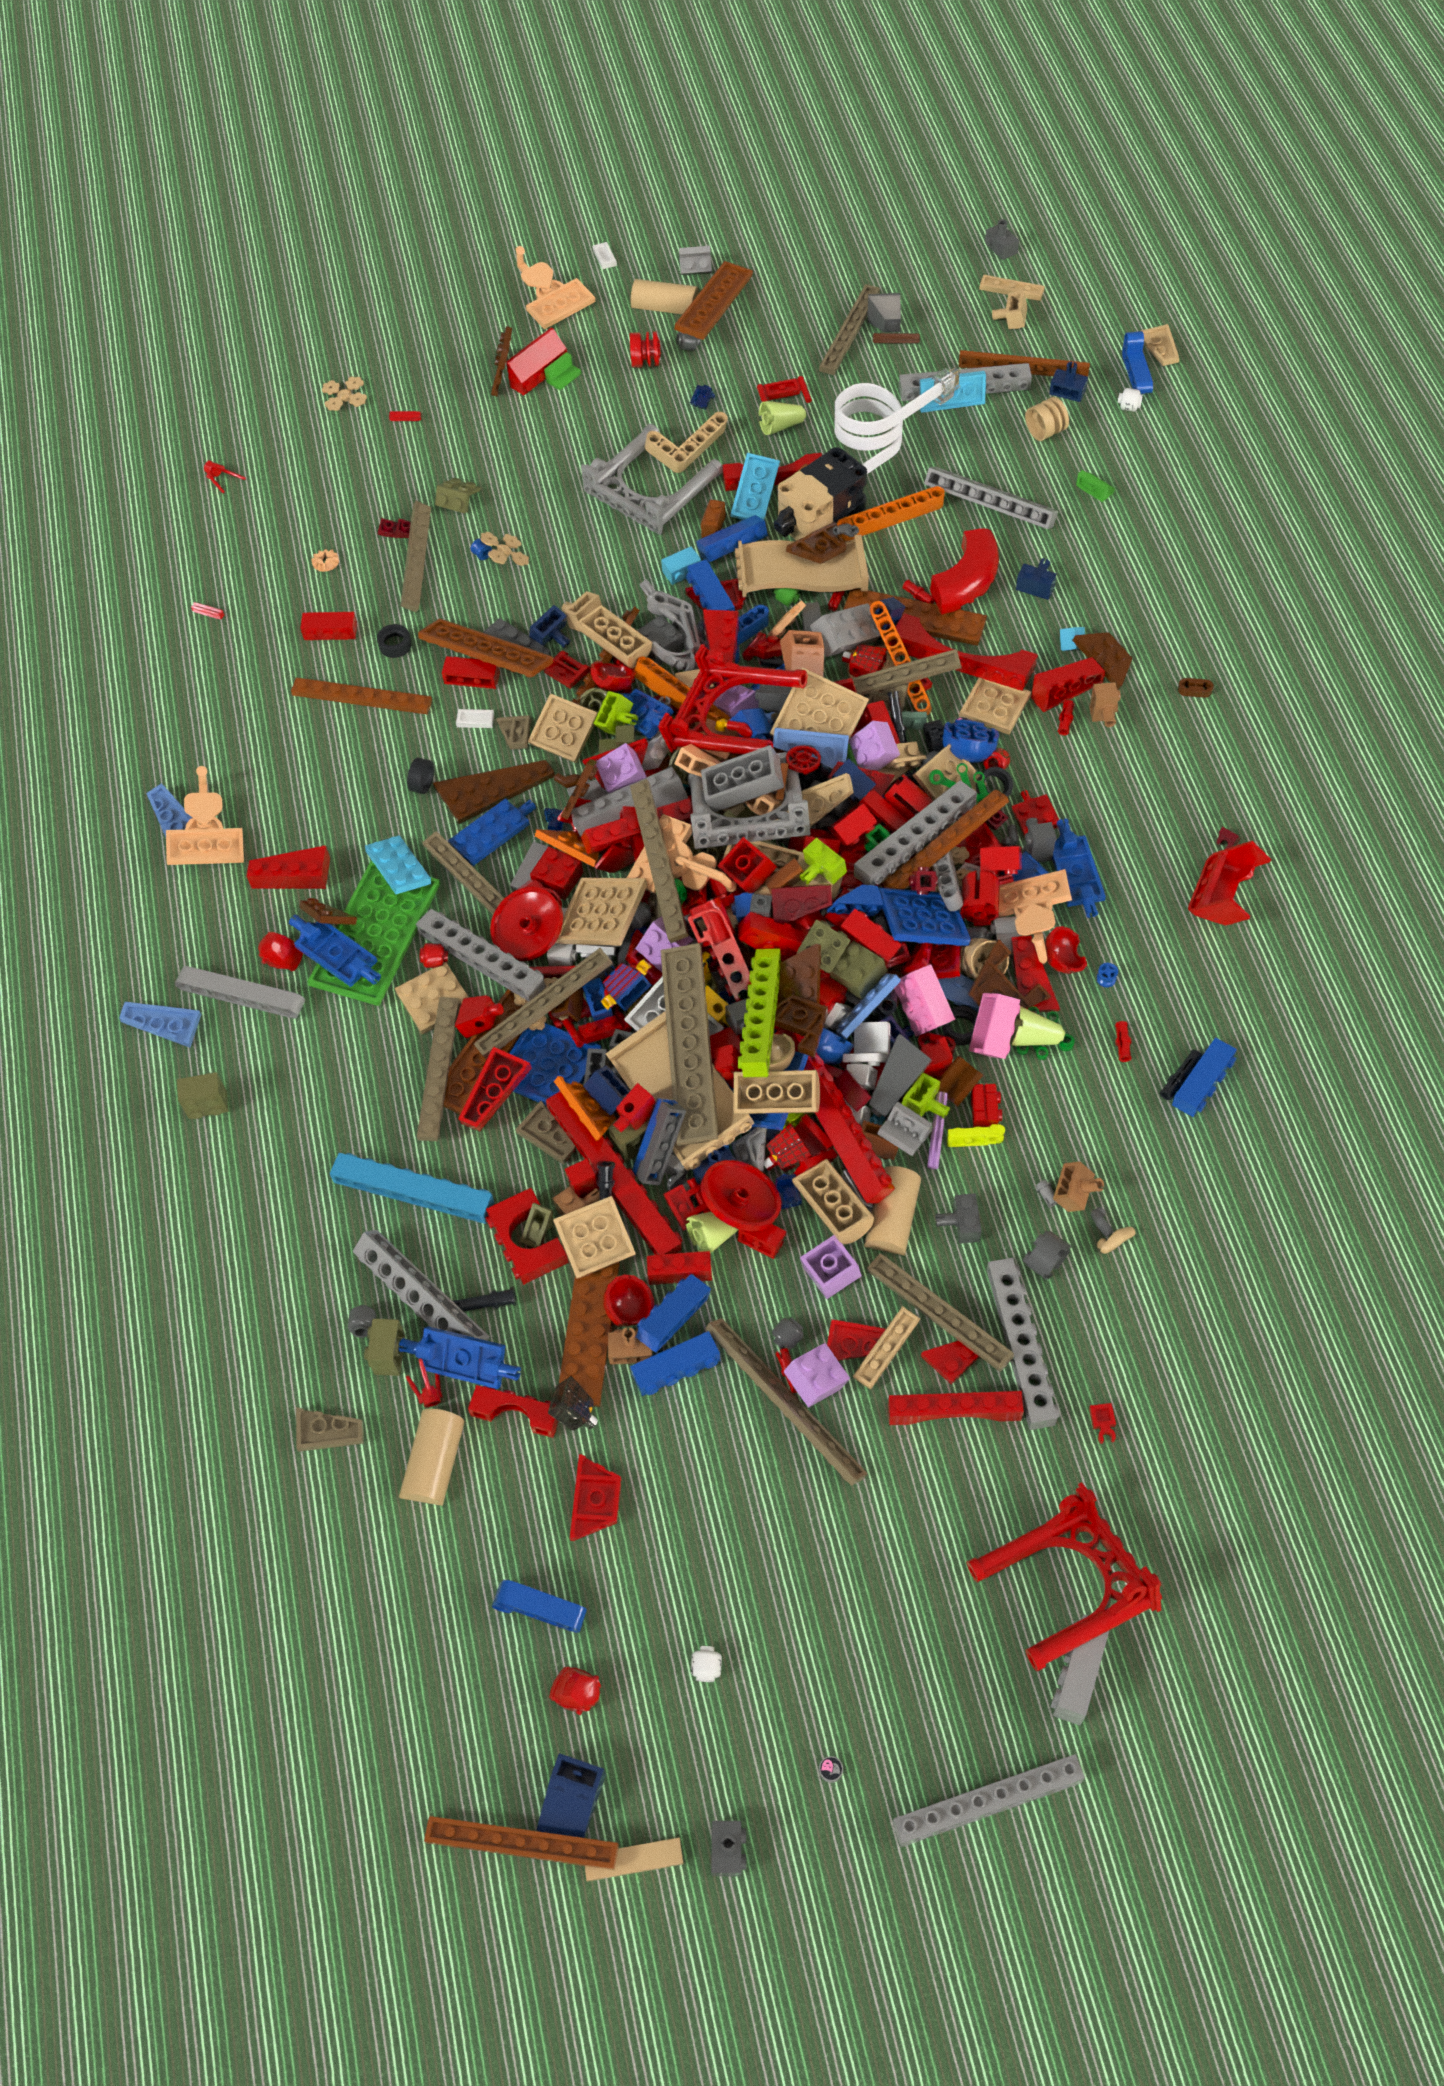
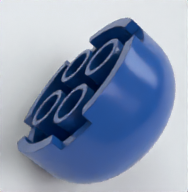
M959 719L955 723L947 722L945 724L942 742L944 747L948 744L951 745L950 750L958 759H964L970 763H978L988 759L993 751L996 750L999 732L995 728L990 730L984 727V723Z
M824 1027L817 1054L822 1058L824 1064L837 1065L843 1062V1054H850L854 1044Z

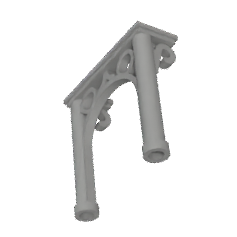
M649 423L634 440L610 461L605 463L604 460L596 458L590 466L582 464L581 472L583 488L587 494H591L599 501L608 504L613 509L620 511L625 516L661 535L663 525L715 477H719L723 473V468L718 460L712 459L680 490L669 496L647 497L632 491L624 483L622 473L625 467L645 450L648 432H659L655 425ZM610 484L619 485L617 489H611L607 486Z
M788 768L785 784L786 798L781 806L769 813L748 818L725 817L713 812L705 801L702 777L690 773L688 785L691 788L693 813L690 816L695 849L737 844L742 837L749 842L810 835L808 802L803 800L799 772Z

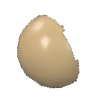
M773 1034L769 1071H784L790 1065L795 1055V1043L786 1034Z

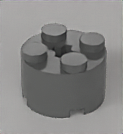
M1046 1230L1043 1235L1040 1234L1034 1242L1036 1247L1032 1252L1029 1251L1025 1255L1023 1262L1045 1280H1049L1054 1275L1051 1273L1052 1269L1055 1270L1061 1266L1072 1246L1052 1231Z

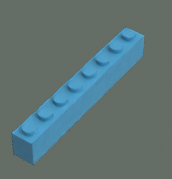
M338 1153L330 1171V1176L334 1183L484 1224L487 1223L485 1218L488 1217L486 1209L495 1203L492 1194L485 1189L476 1190L466 1184L458 1185L447 1179H435L429 1174H417L407 1168H403V1170L398 1169L388 1163L383 1165L376 1163L370 1158H357V1156L351 1153Z

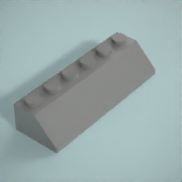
M672 767L640 780L647 779L650 782L656 808L688 798L680 778ZM633 784L573 809L571 813L573 825L580 836H582L586 829L619 820L620 810L623 806L635 807L630 786Z

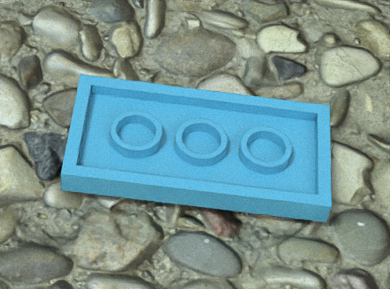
M985 371L959 374L958 384L920 409L921 413L985 404ZM948 376L920 379V395Z
M747 453L731 517L745 520L757 515L765 520L780 460Z
M400 835L365 845L366 853L395 894L431 884V878Z

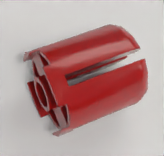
M903 774L902 777L904 779L902 781L897 780L884 796L887 798L886 801L909 821L931 804L933 800Z
M986 870L980 871V880H978L977 871L969 872L962 879L961 894L963 906L960 910L963 921L965 918L968 921L974 922V926L990 925L992 920L999 918V879L994 873Z

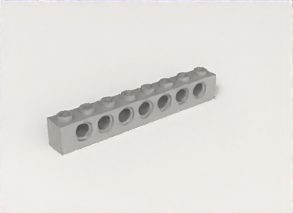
M1029 363L899 375V392L901 401L914 400L920 396V379L948 376L957 372L962 374L985 371L986 373L985 394L1030 390L1032 375Z
M936 466L929 467L924 482L927 486L942 487L949 494L1046 529L1053 528L1058 514V510Z
M961 780L858 860L854 864V877L865 885L875 886L880 884L888 874L895 872L898 866L906 863L913 854L920 852L928 842H932L938 834L948 829L953 822L958 821L968 810L970 811L977 803V792Z
M430 909L416 923L422 937L434 944H442L445 951H448V953L528 1002L540 994L546 987L543 980L544 976L540 971L532 970L525 962H519L510 953H504L495 944H489L483 937L474 935L470 929H464L455 920H449L442 912Z
M378 1230L367 1231L362 1234L353 1253L372 1270L375 1276L383 1280L386 1286L400 1297L402 1302L408 1304L414 1310V1313L421 1317L429 1327L488 1341L490 1336Z
M1013 1258L988 1262L986 1271L1007 1348L1014 1353L1011 1364L1018 1390L1022 1391L1023 1409L1029 1430L1055 1426L1057 1418L1060 1417L1057 1404H1053L1052 1397H1054L1052 1384L1047 1382L1048 1369L1046 1363L1042 1364L1040 1357L1043 1355L1042 1347L1035 1339L1037 1330L1035 1323H1031L1029 1317L1031 1316L1029 1303L1026 1304L1024 1299L1026 1296L1025 1286L1020 1284L1019 1281L1021 1276L1019 1265H1015ZM1002 1281H1010L1012 1285H1004ZM1014 1300L1017 1304L1011 1305L1007 1301ZM1018 1319L1023 1324L1016 1325L1013 1320ZM1024 1339L1029 1344L1022 1345L1018 1342V1340ZM1030 1359L1034 1364L1027 1365L1023 1360ZM1029 1380H1037L1039 1385H1031ZM1042 1400L1045 1406H1038L1034 1401Z
M1074 1754L893 1819V1826L902 1848L1081 1784L1085 1777L1077 1756Z

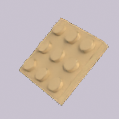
M978 678L960 711L959 717H966L969 720L984 723L986 727L995 728L997 731L1010 735L1030 698L1031 691L1025 689L1020 691Z
M550 693L528 739V743L577 763L594 727L593 723L598 713Z
M950 744L913 774V777L933 801L950 788L942 784H932L929 780V773L934 769H939L943 772L944 777L957 783L961 780L960 774L956 771L959 763L967 765V774L972 789L976 791V782L973 779V774L977 771L969 761L958 759L951 752ZM961 765L958 770L964 772L966 768ZM935 774L933 776V780L938 781L940 779L939 774ZM977 774L975 779L977 780L980 775Z
M446 962L443 963V966L435 967L394 988L422 1035L435 1027L439 997L459 998V1010L463 999L469 998Z
M612 1196L553 1219L576 1279L636 1255Z

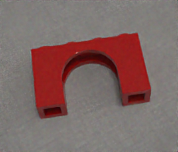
M532 1188L487 1208L488 1217L485 1218L489 1228H494L496 1231L494 1237L498 1245H503L505 1248L502 1252L507 1263L511 1261L514 1266L511 1270L515 1279L520 1278L523 1285L569 1263L567 1254L558 1237L533 1249H524L512 1242L513 1231L520 1223L528 1219L532 1204L540 1205Z

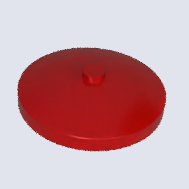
M525 887L512 892L501 901L493 914L490 925L493 944L498 946L504 953H510L518 961H529L542 956L555 944L563 926L561 905L552 894L539 887Z
M735 1160L720 1161L710 1166L702 1178L701 1194L705 1204L717 1218L734 1228L745 1231L763 1230L772 1225L780 1213L781 1198L776 1186L769 1177L752 1165Z

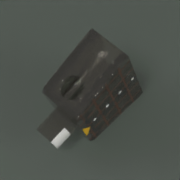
M572 1376L555 1387L548 1410L549 1415L571 1430H576L582 1425L590 1430L598 1422L591 1414L594 1404L593 1399Z

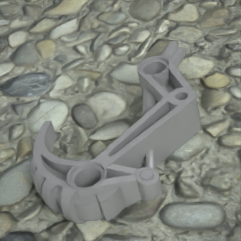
M645 579L639 585L648 597V610L653 614L668 618L673 623H677L679 632L683 635V644L686 651L680 653L670 652L658 645L656 641L652 642L651 650L662 661L678 670L691 671L699 669L694 657L701 646L700 642L705 647H708V650L709 646L707 640L704 641L698 636L691 604L665 592L655 591L650 582Z

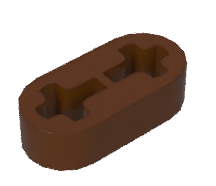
M1183 678L1179 682L1178 692L1182 696L1206 698L1212 694L1214 685L1207 679Z

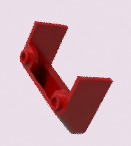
M579 798L574 809L591 802V800ZM561 814L557 817L558 821L571 824L572 830L578 833L573 825L572 814L568 820L561 817ZM627 839L601 850L600 853L603 856L594 867L608 873H616L634 863L635 859L632 848Z
M1253 841L1213 853L1205 862L1188 910L1194 916L1224 926L1250 919V915L1233 900L1239 882L1249 880L1254 874L1255 867L1270 863L1272 859Z

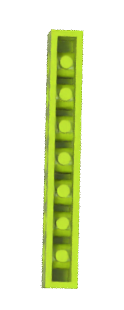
M756 949L755 957H752L753 971H750V983L752 984L748 985V997L750 998L746 999V1010L748 1013H744V1024L746 1027H742V1038L744 1041L740 1042V1053L742 1056L738 1057V1068L742 1069L743 1077H768L780 983V963L782 962L780 949Z

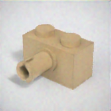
M1024 291L1008 293L1006 308L992 310L993 320L1006 318L1009 329L1025 327L1027 302Z
M586 591L575 602L570 603L567 601L563 604L562 611L567 615L569 628L579 631L576 627V622L602 605L599 595Z

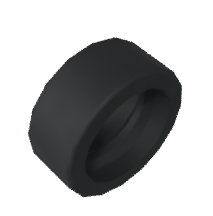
M387 625L377 634L379 650L386 657H401L412 646L410 633L402 625ZM399 636L404 638L397 645L390 646L385 644V641L391 637Z
M419 757L413 760L407 776L409 791L420 794L428 792L434 777V763L431 760Z
M1000 767L986 769L983 772L985 776L984 783L989 776L999 778L1004 785L1003 794L1009 797L1014 786L1010 774ZM982 775L978 777V781L982 779ZM976 783V792L980 794L978 784Z
M954 1007L951 1009L954 1018H965L971 1021L974 1025L973 1030L969 1033L960 1034L950 1028L951 1022L943 1025L944 1036L952 1038L956 1045H968L971 1043L978 1013L969 1007Z

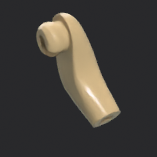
M1131 1226L1118 1229L1107 1241L1104 1238L1100 1239L1097 1242V1248L1101 1249V1253L1107 1254L1135 1235V1229Z

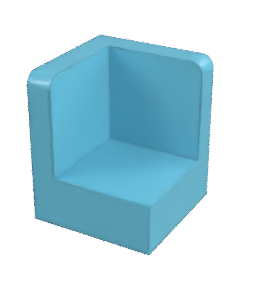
M1085 627L1060 629L1061 650L1079 649L1072 639L1076 635L1085 634Z

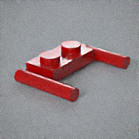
M799 376L797 379L757 385L762 402L798 395L800 391H802L806 403L812 401L803 376Z
M617 1004L611 1007L614 1016L578 1026V1031H576L569 1018L563 1020L565 1028L577 1047L613 1036L615 1029L627 1032L632 1030L631 1025L624 1020L625 1016Z

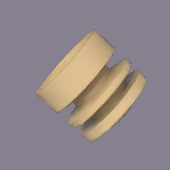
M1054 396L1041 402V404L1039 403L1028 408L1025 413L1028 430L1038 441H1043L1053 436V434L1067 429L1069 425V416L1065 405L1059 398Z
M973 938L969 946H961V971L966 976L976 979L996 941ZM1009 956L997 966L1003 974L1006 973L1009 966Z

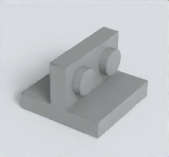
M710 245L679 248L681 275L712 272Z
M897 1102L887 1121L881 1126L877 1134L913 1156L930 1135L932 1123Z

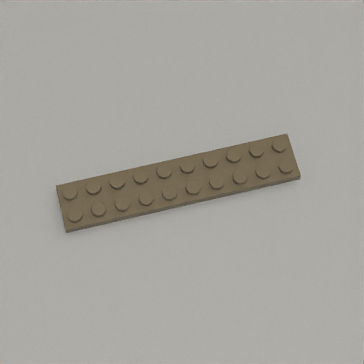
M700 943L663 949L660 951L673 1100L686 1110L676 1139L677 1145L683 1146L717 1140L719 1134L702 947Z

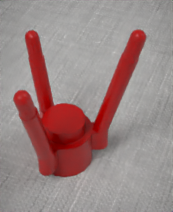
M208 460L204 465V471L207 473L206 477L222 493L225 491L213 478L219 476L221 471L246 480L245 477L224 469L223 465Z
M420 1358L418 1361L426 1386L422 1389V1394L410 1376H406V1380L417 1396L419 1404H424L425 1408L440 1404V1398H443L440 1387V1375L435 1374V1389L433 1385L430 1386L423 1359Z

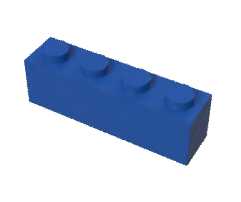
M754 515L697 540L696 543L700 557L711 562L734 552L735 548H738V541H742V544H748L767 537L765 520Z
M707 559L687 566V581L689 584H692L693 591L696 596H699L703 608H706V610L735 611L733 603Z
M1215 1037L1176 1093L1172 1106L1191 1117H1194L1197 1111L1201 1113L1207 1103L1205 1101L1206 1098H1211L1217 1089L1215 1087L1216 1083H1221L1227 1074L1225 1072L1227 1067L1231 1069L1237 1059L1234 1057L1237 1049Z
M692 1274L686 1279H681L673 1292L669 1291L664 1297L663 1302L660 1305L656 1304L651 1310L650 1315L640 1320L637 1325L636 1338L656 1353L708 1300L711 1288Z
M707 1331L630 1366L631 1374L641 1395H652L659 1388L666 1385L672 1386L683 1377H692L703 1368L716 1366L721 1361L720 1352L710 1332Z

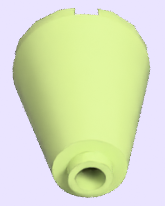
M772 401L762 402L759 407V416L762 415V421H759L761 430L765 435H772L802 423L806 418V411L801 405Z
M1020 1007V1012L1014 1022L1015 1031L1010 1038L1009 1044L1012 1046L1057 1045L1060 1041H1063L1065 1030H1063L1062 1025L1024 1007Z
M712 1212L692 1215L687 1218L689 1220V1223L686 1224L687 1233L693 1246H699L700 1250L698 1252L710 1251L712 1253L739 1230L724 1223Z

